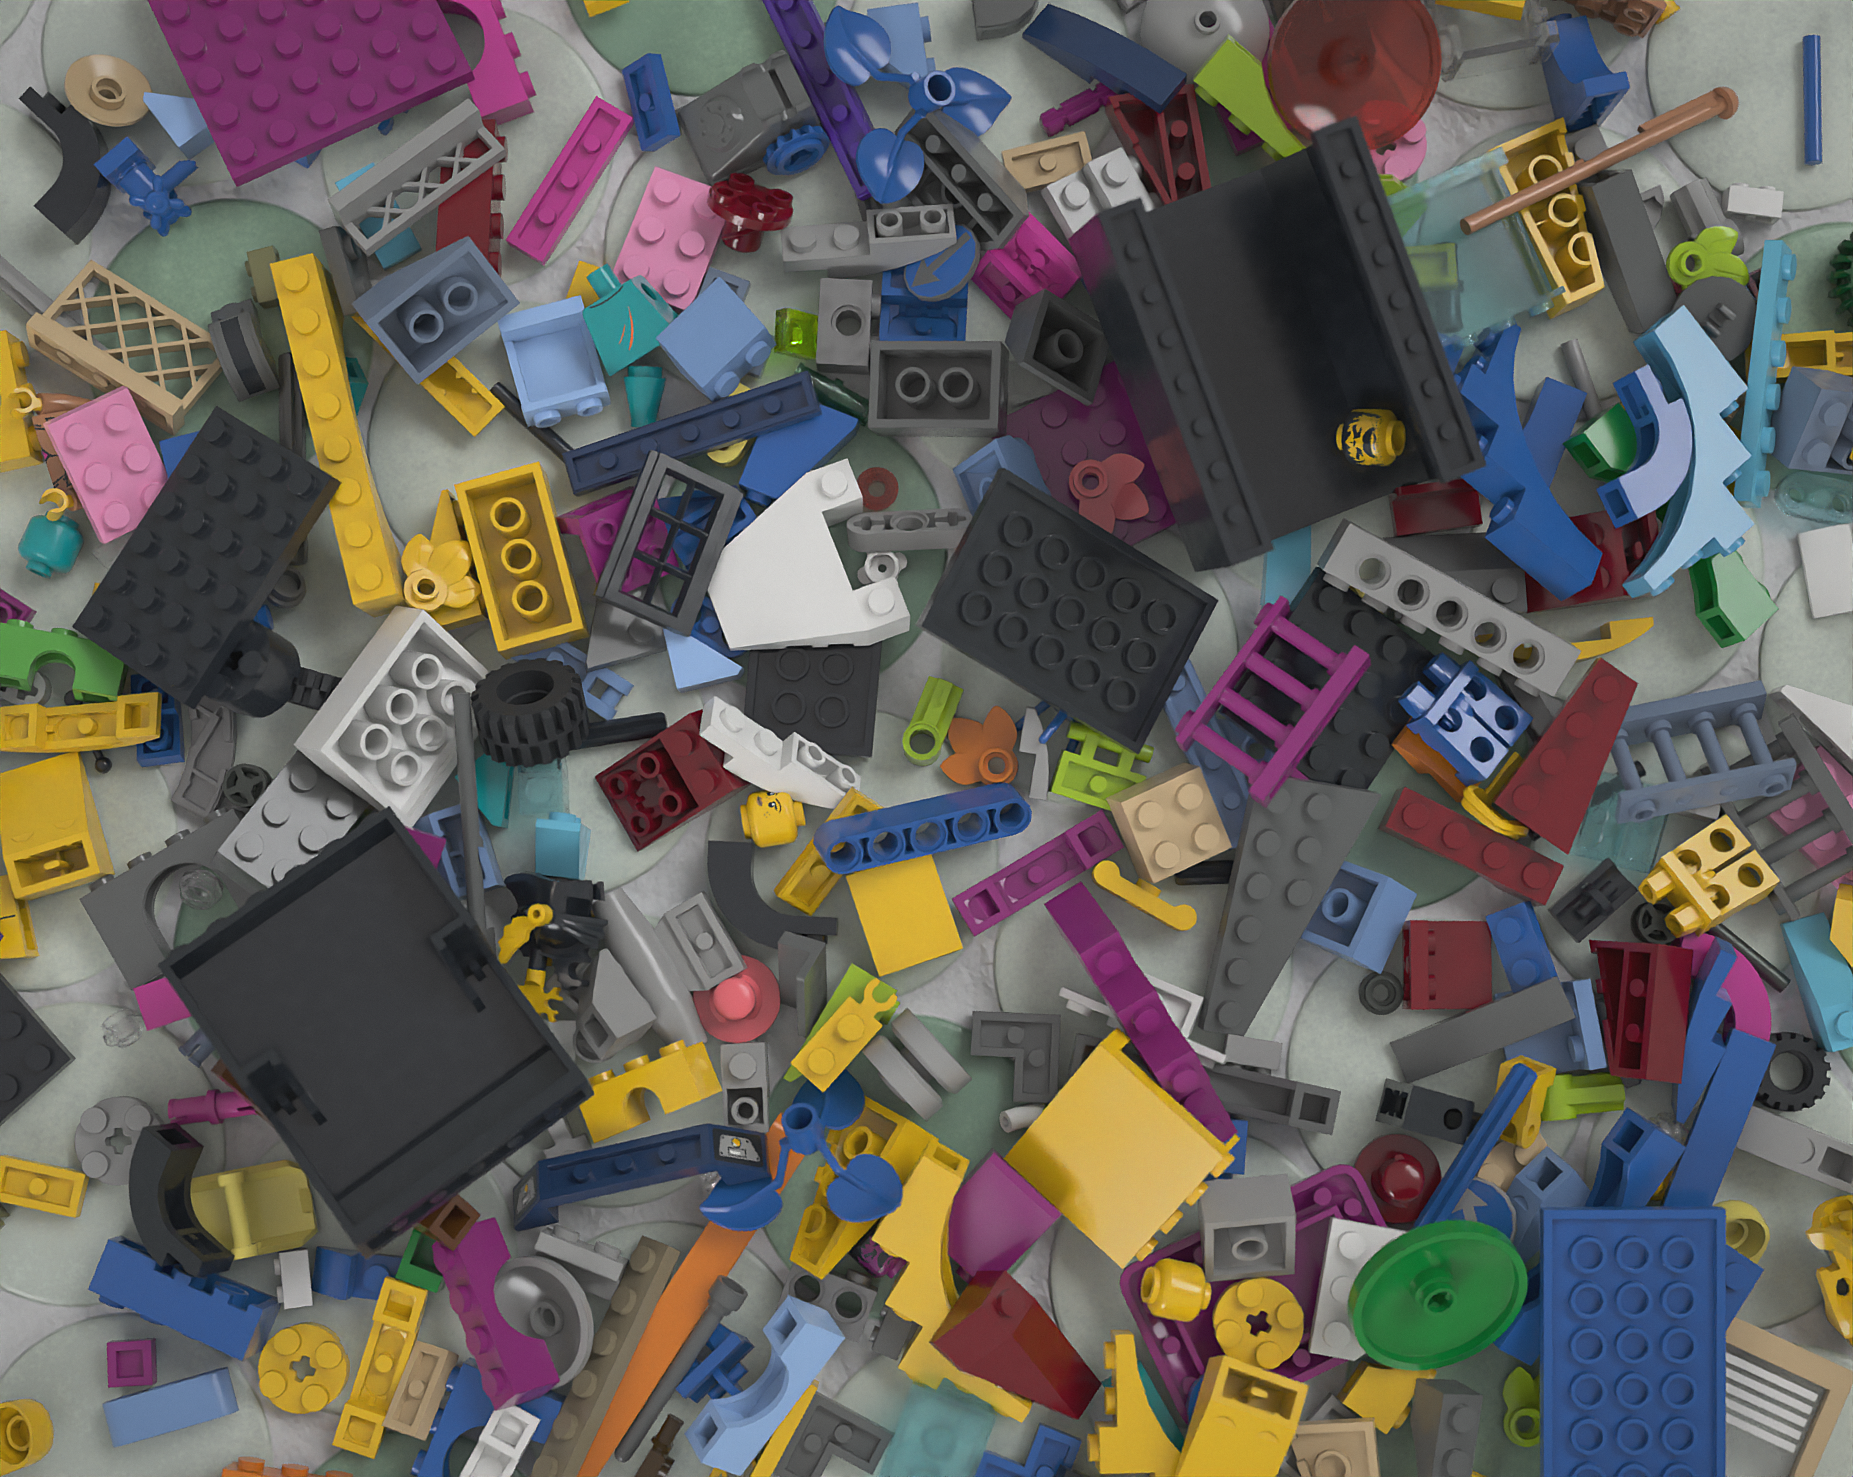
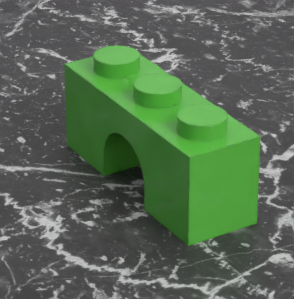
M8 619L7 623L0 622V686L31 692L34 677L41 667L49 663H63L75 671L72 686L75 700L89 703L117 701V696L123 694L129 666L90 639L79 638L76 632L65 628H52L51 632L33 629L34 626L31 623L22 620Z

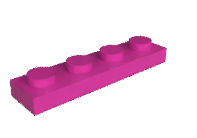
M598 96L595 97L506 238L508 245L545 266L635 123L633 117Z

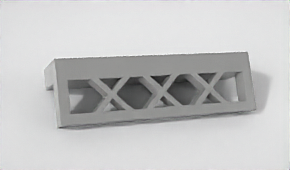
M467 98L328 199V202L338 224L367 256H370L503 159L507 154L505 148L484 127L479 109ZM478 137L490 149L478 159L463 158L464 147ZM437 167L453 168L452 178L444 184L428 183L430 172ZM401 193H419L417 203L410 209L393 208L395 198ZM368 217L384 218L382 229L368 239L356 227Z

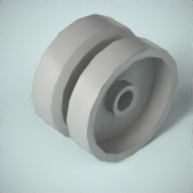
M906 1008L891 1022L892 1031L905 1047L900 1051L886 1036L877 1035L862 1049V1052L879 1071L877 1073L878 1076L904 1104L908 1102L925 1121H928L943 1107L942 1097L931 1086L929 1081L934 1077L948 1092L957 1094L972 1080V1077L925 1025Z

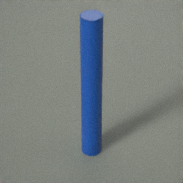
M1807 35L1803 37L1805 165H1819L1822 163L1821 38L1819 35Z

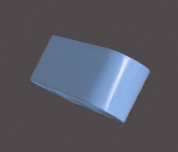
M228 1367L215 1369L102 1403L113 1447L127 1445L239 1411Z

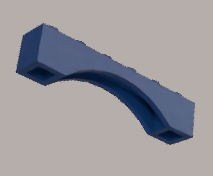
M1627 1107L1601 1143L1600 1162L1596 1178L1584 1207H1645L1687 1147L1659 1126ZM1540 1263L1527 1272V1293L1520 1312L1509 1328L1493 1342L1498 1349L1530 1366L1540 1355Z

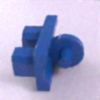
M719 1323L706 1343L712 1353L702 1363L696 1358L680 1384L675 1388L684 1399L689 1397L695 1403H698L706 1394L711 1399H721L727 1392L734 1396L744 1391L738 1381L748 1370L740 1361L754 1348V1345L747 1337L733 1332L722 1323Z

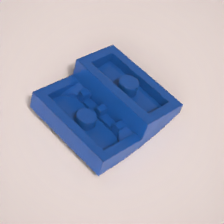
M905 266L883 271L879 341H966L968 283L963 289L947 299L929 302L920 300L908 290L904 280Z

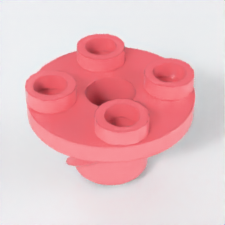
M745 955L741 956L748 967L747 969L722 981L719 985L708 991H693V1001L703 1028L713 1037L725 1042L742 1043L758 1038L773 1025L780 1011L781 998L776 977L761 961Z

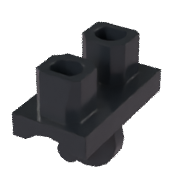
M1608 857L1555 902L1548 911L1576 943H1580L1630 899L1638 889L1626 879Z

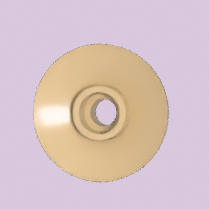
M102 54L88 55L76 60L67 70L64 88L68 100L79 113L94 122L114 127L129 126L142 120L150 110L143 101L144 92L152 93L148 80L135 66L123 59Z

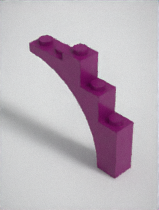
M1080 881L1044 903L1062 937L1093 981L1126 1035L1131 1039L1132 1045L1155 1082L1219 1141L1224 1142L1234 1134H1237L1238 1131L1211 1085V1080L1194 1049L1175 1025L1155 988L1134 961L1118 930L1084 884Z

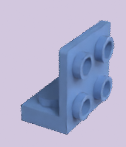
M1576 979L1560 982L1576 1018L1503 1047L1505 1061L1523 1055L1557 1068L1556 1073L1578 1069L1595 1070L1606 1068L1607 1064L1591 980ZM1512 991L1496 993L1493 999L1500 998Z

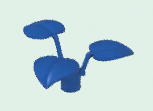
M839 5L832 9L824 30L825 56L832 72L841 81L851 86H860L871 75L878 81L904 82L911 85L908 91V100L911 107L916 111L900 128L897 136L885 128L874 129L864 135L857 147L856 164L858 172L873 198L880 204H890L904 198L918 184L924 170L923 151L917 144L906 141L904 138L927 114L941 108V111L979 137L991 128L999 114L1012 99V96L993 80L967 68L955 67L946 71L935 70L923 77H920L917 72L911 74L880 72L879 69L887 65L891 56V42L884 28L874 19L864 14L849 11Z
M845 1068L824 1093L807 1079L797 1092L792 1106L785 1110L781 1118L786 1137L779 1140L781 1152L775 1179L773 1180L770 1173V1177L727 1186L721 1178L714 1186L708 1198L699 1206L701 1213L707 1219L720 1227L735 1231H752L772 1222L783 1208L782 1199L775 1190L783 1185L790 1149L802 1155H811L819 1150L834 1173L839 1176L828 1186L827 1201L832 1212L840 1219L848 1222H866L890 1214L901 1206L903 1200L902 1184L898 1174L886 1160L872 1154H860L849 1162L845 1170L838 1164L824 1140L825 1127L831 1130L845 1129L861 1116L865 1107L863 1090Z

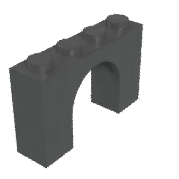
M227 807L215 810L203 818L205 825L192 833L186 829L174 834L165 841L167 848L153 856L151 852H146L135 857L127 863L128 871L116 878L109 874L96 880L88 887L91 892L79 899L131 990L165 978L157 964L167 958L171 949L157 926L154 903L160 886L169 875L182 867L200 864L214 871L222 879L238 908H241L246 900L252 896V894L210 864L216 851L244 818L245 814L243 811L237 809L228 811Z

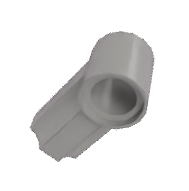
M1707 178L1688 183L1669 196L1688 235L1686 242L1694 241L1696 236L1705 228L1725 226L1738 232V239L1731 254L1736 256L1743 254L1744 242L1740 230L1733 220L1725 218Z

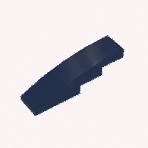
M1049 3L1022 33L1023 39L1089 84L1096 79L1118 95L1130 93L1159 114L1187 82V74L1152 51L1088 18Z

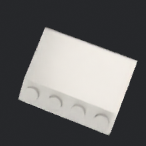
M395 606L300 735L294 746L325 773L379 811L390 806L403 825L413 827L457 765L453 694L470 693L471 699L472 692L476 690L475 685L479 680L486 679L485 675L489 671L424 609ZM471 705L474 741L478 736V731Z

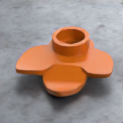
M994 706L985 718L983 725L978 721L966 718H953L948 730V738L955 754L942 762L940 767L952 781L962 785H969L980 781L985 785L1000 782L1011 783L1018 772V760L1012 751L1017 740V730L1008 713L1001 707ZM993 758H1000L1004 761L1005 769L1002 773L993 774L989 771L988 764Z

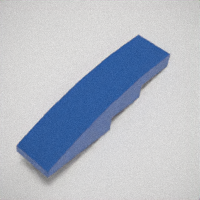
M1716 936L1696 975L1689 996L1682 1084L1672 1083L1671 1106L1676 1121L1685 1124L1727 1050L1722 1035L1716 1031L1732 1005L1727 990L1721 986L1734 965L1737 955L1731 943Z

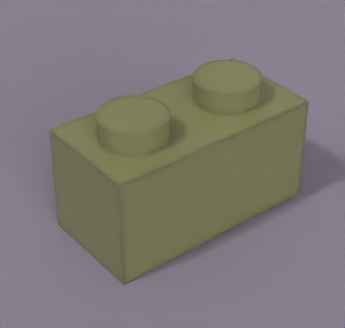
M273 245L246 252L248 261H245V268L248 276L253 278L254 286L251 287V293L254 302H258L264 309L280 306L270 267L271 263L281 261L279 252Z

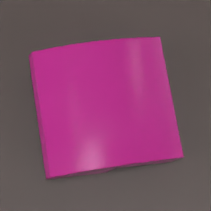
M1029 212V217L1003 249L987 250L979 261L971 280L1011 319L1016 305L1044 288L1064 300L1082 279V274L1076 258Z

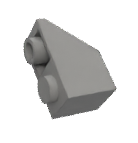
M607 948L601 950L583 974V980H589L590 985L588 987H581L575 1023L600 1060L639 1041L657 1019L648 1001L637 991L625 974L622 966L617 963Z
M768 1041L720 1044L724 1126L757 1132H769L770 1083Z

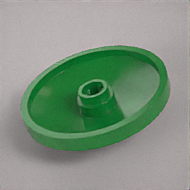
M1446 1220L1426 1224L1391 1240L1365 1263L1356 1276L1349 1292L1347 1302L1348 1320L1359 1345L1371 1358L1381 1364L1396 1369L1414 1371L1449 1366L1482 1351L1509 1328L1520 1312L1527 1293L1526 1267L1511 1240L1490 1225L1470 1220Z

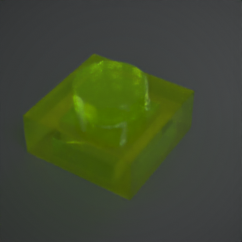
M791 308L776 310L774 337L776 345L774 346V353L802 360L816 359L818 315Z

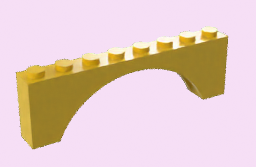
M313 253L271 263L270 267L319 467L342 482L331 498L329 508L353 605L373 618L390 614L395 606L410 607L403 596V586L407 576L401 566L402 557L394 541L379 499L354 408L344 353L343 323L345 318L332 275Z

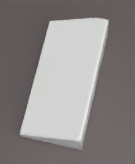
M1840 524L1798 533L1797 539L1812 618L1853 613V541L1849 524Z

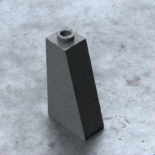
M1632 169L1603 170L1576 183L1578 193L1583 195L1586 211L1583 214L1587 231L1592 233L1600 270L1628 331L1644 333L1662 316L1672 311V306L1677 296Z

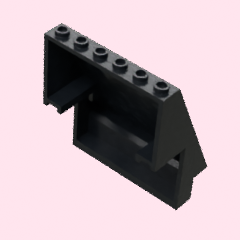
M390 806L381 812H375L365 817L359 827L343 838L330 841L324 846L321 853L305 864L292 867L285 873L283 879L267 890L256 892L250 896L241 908L227 917L215 920L207 927L203 934L188 944L177 946L167 955L165 960L157 964L237 1083L269 1120L352 1243L366 1259H369L595 1095L588 1079L498 961L478 923Z

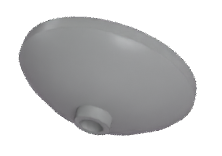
M1148 0L1140 25L1141 46L1187 74L1185 85L1194 83L1195 89L1199 85L1193 81L1194 75L1228 34L1261 62L1265 56L1270 35L1268 15L1261 0ZM1208 16L1214 20L1215 25L1207 28L1202 26L1199 20L1202 17Z
M530 1255L506 1262L498 1271L494 1283V1296L497 1307L506 1322L516 1331L532 1338L544 1339L560 1382L552 1389L560 1387L573 1380L582 1371L591 1353L594 1330L592 1313L587 1298L575 1278L564 1267L553 1260Z

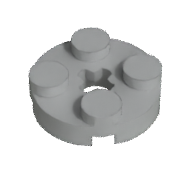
M130 1096L107 1098L84 1111L75 1133V1151L83 1172L90 1178H96L108 1185L120 1186L129 1184L131 1159L142 1128L164 1124L159 1114H155L152 1108L146 1105V1102ZM117 1128H123V1134L131 1136L132 1139L131 1145L124 1146L123 1153L117 1152L116 1146H111L110 1142L111 1137L116 1135Z

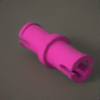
M219 1089L208 1090L206 1095L170 1099L168 1102L169 1119L176 1117L170 1123H177L178 1125L207 1121L212 1125L223 1124L227 1118L258 1115L254 1112L255 1109L234 1091L221 1093Z

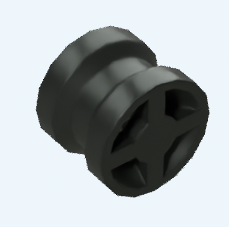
M246 763L239 764L231 768L225 775L223 781L224 794L234 805L251 809L272 783L273 778L268 771L261 767ZM255 785H257L256 790L254 791L255 795H253L252 791L254 790Z
M1664 900L1658 901L1654 905L1648 902L1638 905L1630 918V928L1634 936L1643 943L1666 944L1673 941L1676 937L1666 926L1665 917L1675 910L1674 906ZM1648 914H1649L1650 917H1651V919H1650V925H1648V921H1649V916H1648Z

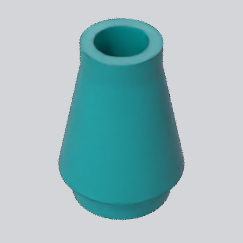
M628 366V377L623 378L631 417V427L639 428L657 421L667 379L662 378L663 367Z

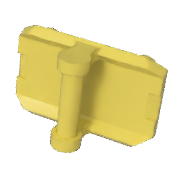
M280 1160L191 1179V1202L198 1221L206 1231L235 1255L234 1260L302 1247L318 1232L309 1178L298 1163Z

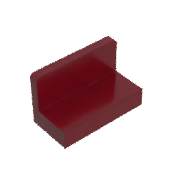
M1463 478L1450 480L1445 483L1432 482L1397 487L1393 490V493L1388 495L1394 537L1460 530L1483 525L1478 491Z

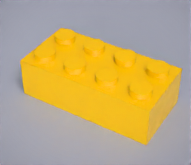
M540 462L454 484L498 652L508 660L518 655H526L555 647L561 643H570L590 637L564 537L556 520L558 515L548 477Z

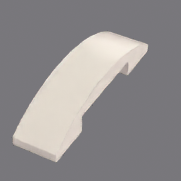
M515 1405L498 1411L494 1410L459 1477H512L541 1419Z

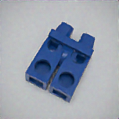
M1441 652L1432 657L1422 671L1437 686L1435 690L1431 693L1418 681L1406 689L1398 699V702L1412 717L1406 726L1414 734L1419 733L1428 746L1438 751L1457 770L1455 776L1468 787L1471 784L1486 780L1509 751L1507 748L1514 745L1534 718L1489 678L1478 672L1479 668L1472 661L1469 660L1459 665L1451 657Z

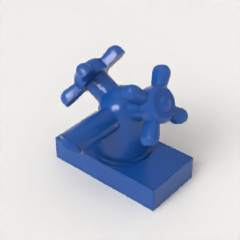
M127 136L94 164L101 174L123 195L127 193L130 196L129 202L132 206H139L144 210L143 216L150 220L151 227L155 230L157 229L161 236L165 237L168 235L169 226L174 224L179 217H189L192 214L191 208L185 205L183 200L177 198V192L174 188L198 169L196 161H178L162 176L156 175L153 172L156 166Z

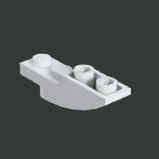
M716 696L704 704L699 735L725 751L723 768L740 778L773 793H787L791 796L792 800L830 809L837 807L851 787L860 791V775L855 773L848 765L840 763L822 751L817 744L807 741L796 732H793L782 741L772 731L764 729L743 715L739 709L728 705Z

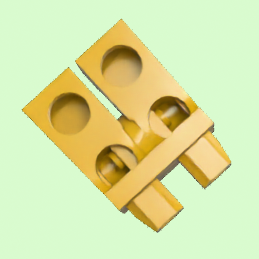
M1725 814L1673 851L1662 856L1639 885L1638 890L1647 902L1653 905L1665 897L1671 902L1675 910L1665 917V922L1676 938L1693 932L1699 937L1710 928L1722 923L1745 907L1753 906L1765 899L1780 880L1756 850L1742 857L1751 844L1727 814ZM1720 832L1726 834L1731 839L1732 849L1722 838ZM1748 867L1758 872L1761 880L1760 883L1748 870Z

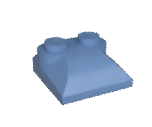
M1007 435L996 438L952 469L972 517L1000 468L1009 470L1051 496L1036 464L1032 448L1023 439L1018 437L1013 438Z

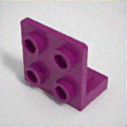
M635 486L626 487L556 517L561 534L578 535L579 539L582 540L596 583ZM656 499L654 507L660 509ZM650 516L637 549L659 558L668 536L665 523ZM672 547L667 563H670L679 568V564L674 549ZM633 558L621 590L627 593L649 583L655 567ZM663 571L661 577L669 573Z

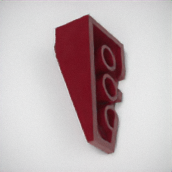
M1005 1270L977 1271L929 1341L960 1372L995 1384L994 1386L1024 1396L1036 1404L1074 1420L1080 1419L1102 1385L1038 1301Z

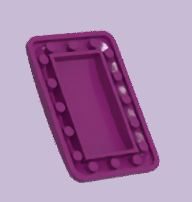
M1334 1165L1290 1185L1296 1214L1294 1274L1266 1276L1284 1285L1294 1295L1303 1311L1304 1330L1300 1344L1292 1356L1281 1362L1274 1369H1262L1300 1383L1349 1361L1308 1351L1330 1217L1387 1227L1364 1178L1358 1170L1350 1165ZM1200 1229L1148 1254L1142 1262L1139 1260L1132 1262L1123 1270L1119 1282L1121 1293L1180 1417L1187 1425L1189 1424L1185 1405L1189 1388L1195 1380H1198L1200 1375L1205 1373L1210 1357L1227 1356L1215 1337L1212 1319L1215 1304L1228 1286L1244 1279L1208 1282L1211 1285V1298L1207 1308L1201 1309L1192 1321L1186 1322L1154 1316L1148 1309L1147 1303L1142 1301L1141 1283L1146 1269L1153 1267L1160 1259H1174L1194 1263L1203 1270ZM1260 1311L1257 1316L1248 1315L1246 1322L1251 1325L1249 1333L1257 1335L1260 1330L1266 1332L1269 1329L1270 1324L1266 1321L1267 1313L1265 1311Z

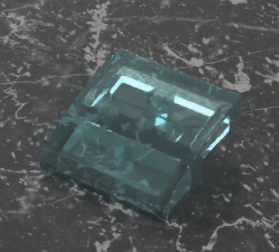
M1602 771L1569 854L1603 861L1609 857L1616 867L1649 874L1654 867L1669 814L1656 816L1641 823L1631 821L1617 824L1615 812L1618 794L1625 791L1618 774ZM1641 781L1643 788L1656 785Z

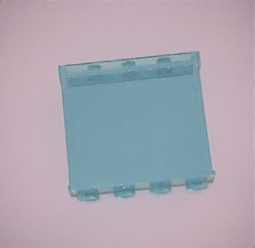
M1502 146L1387 196L1442 346L1444 348L1452 344L1455 352L1478 342L1479 339L1476 333L1489 327L1493 335L1517 324L1514 315L1527 310L1531 318L1555 307L1552 298L1566 292L1564 286L1552 290L1518 212L1470 235H1465L1460 228L1461 219L1511 196L1499 168L1509 163Z

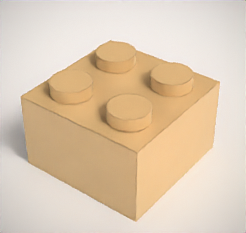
M1183 762L1106 798L1138 877L1153 884L1232 848L1199 766Z

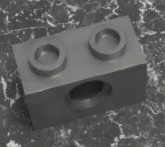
M820 278L816 352L817 372L869 375L871 341H879V336H871L872 320H880L881 294H873L872 280ZM846 318H854L860 322L861 328L856 334L846 336L837 330L838 324Z

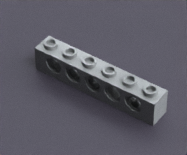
M1345 518L1342 519L1317 563L1322 570L1327 572L1323 579L1345 592H1347L1350 585L1365 593L1362 598L1363 602L1383 613L1386 612L1388 607L1395 609L1403 614L1400 622L1421 634L1425 632L1426 628L1442 635L1438 643L1459 655H1462L1465 649L1480 656L1476 664L1497 676H1500L1503 670L1518 677L1514 684L1535 697H1538L1541 690L1554 697L1581 653V650L1570 642ZM1377 558L1380 562L1378 574L1372 579H1361L1359 575L1360 565L1366 559ZM1409 579L1417 580V594L1410 600H1400L1398 598V588L1401 583ZM1445 601H1455V615L1448 621H1438L1436 611L1439 605ZM1484 622H1493V636L1488 641L1476 642L1475 631L1477 627ZM1523 643H1530L1532 646L1530 658L1523 663H1514L1513 653L1516 647Z

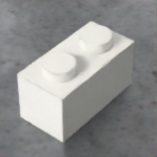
M1733 183L1723 192L1721 210L1726 219L1774 225L1781 218L1784 192L1776 191V188L1772 186L1752 188L1747 183Z
M307 1248L279 1251V1258L274 1259L275 1275H281L282 1286L276 1287L278 1303H283L284 1309L313 1305Z

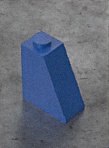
M820 404L823 415L758 436L738 483L741 491L747 493L745 499L758 506L768 508L771 503H774L802 476L810 471L822 468L857 435L860 428L859 419Z

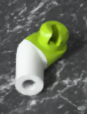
M1029 1103L1002 1111L999 1117L1001 1127L1007 1133L1025 1127L1029 1129L1048 1105L1044 1103Z

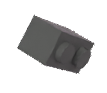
M884 1302L880 1312V1316H883L884 1319L880 1327L874 1326L869 1341L873 1343L872 1351L897 1361L913 1321L900 1318Z

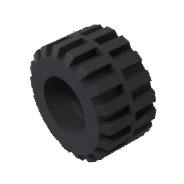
M537 658L535 660L523 659L518 660L519 662L502 665L500 669L492 670L486 674V679L479 680L475 685L476 690L471 694V705L481 746L487 756H491L493 761L497 763L505 762L506 766L511 767L524 765V767H534L537 764L546 765L553 763L552 761L555 759H562L570 755L569 751L577 750L582 745L581 740L587 738L590 722L581 678L570 665H563V662L558 660L547 661L546 658Z

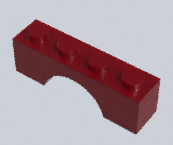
M1406 787L1396 790L1378 827L1379 830L1415 848L1436 854L1476 873L1492 883L1496 888L1524 902L1531 901L1534 907L1546 905L1564 868V865Z

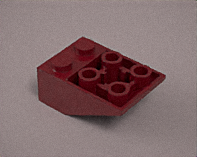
M1606 510L1569 517L1578 530L1603 554L1592 584L1563 601L1556 598L1525 572L1526 614L1653 597L1649 592L1632 599L1622 584L1643 562L1659 534L1656 512L1654 510L1616 529Z
M703 709L689 713L595 776L637 852L752 785V783L723 768L725 751L699 735Z

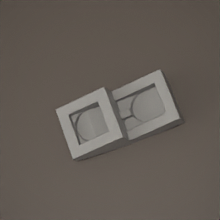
M1026 706L1019 751L1036 754L1029 798L1046 800L1049 780L1046 743L1041 744L1039 742V737L1044 731L1035 707Z

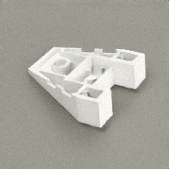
M848 459L806 473L723 548L707 591L730 651L786 649V646L801 645L828 647V644L853 643L854 646H865L909 631L910 614L895 576L852 590L829 532V526L846 521L856 514L863 513V496Z

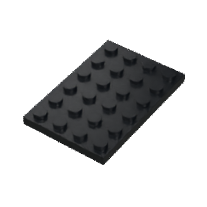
M216 406L72 628L172 697L195 710L342 482Z
M1000 468L996 472L915 626L1131 753L1139 754L1219 600L1005 468Z

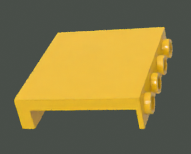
M1117 1027L1097 1046L1003 1159L1123 1269L1134 1256L1142 1262L1159 1243L1153 1237L1158 1229L1167 1234L1184 1215L1178 1209L1184 1201L1192 1206L1209 1188L1203 1181L1209 1173L1218 1178L1235 1159L1229 1153V1150L1240 1138L1234 1134L1225 1145L1122 1052L1131 1039Z

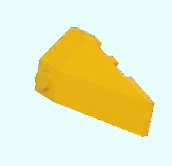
M864 1096L865 1107L861 1116L845 1129H829L826 1142L831 1144L830 1151L843 1169L846 1170L849 1162L855 1156L872 1154L886 1160L894 1168L901 1184H903L930 1139L933 1138L936 1141H939V1139L907 1118ZM827 1161L824 1167L818 1166L814 1181L818 1182L819 1186L813 1204L804 1210L789 1259L821 1280L879 1219L866 1222H848L840 1219L832 1212L827 1201V1189L830 1183L839 1176L834 1173Z

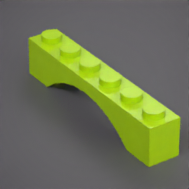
M1228 34L1194 75L1193 81L1199 85L1195 92L1211 106L1215 107L1218 103H1221L1232 113L1228 118L1229 121L1241 132L1248 135L1251 131H1254L1265 141L1261 146L1262 149L1274 160H1281L1307 148L1287 128L1276 111L1265 84L1262 62ZM1379 174L1399 231L1403 237L1427 210L1426 203L1393 174Z

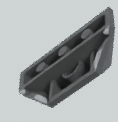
M912 108L895 130L896 136L900 128L915 114V109ZM940 109L927 114L904 138L906 141L917 144L923 151L924 156L922 176L915 188L906 197L914 206L953 204L955 223L964 224L976 234L981 246L980 251L1003 249L1029 217L1026 190L974 132Z

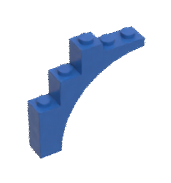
M1507 318L1495 328L1492 326L1486 327L1473 343L1476 349L1472 358L1465 364L1461 372L1458 374L1452 372L1487 464L1486 467L1460 477L1494 504L1489 513L1491 521L1484 537L1556 598L1563 601L1592 584L1603 553L1578 530L1557 503L1540 475L1528 448L1517 412L1513 381L1515 350L1521 327L1510 318Z

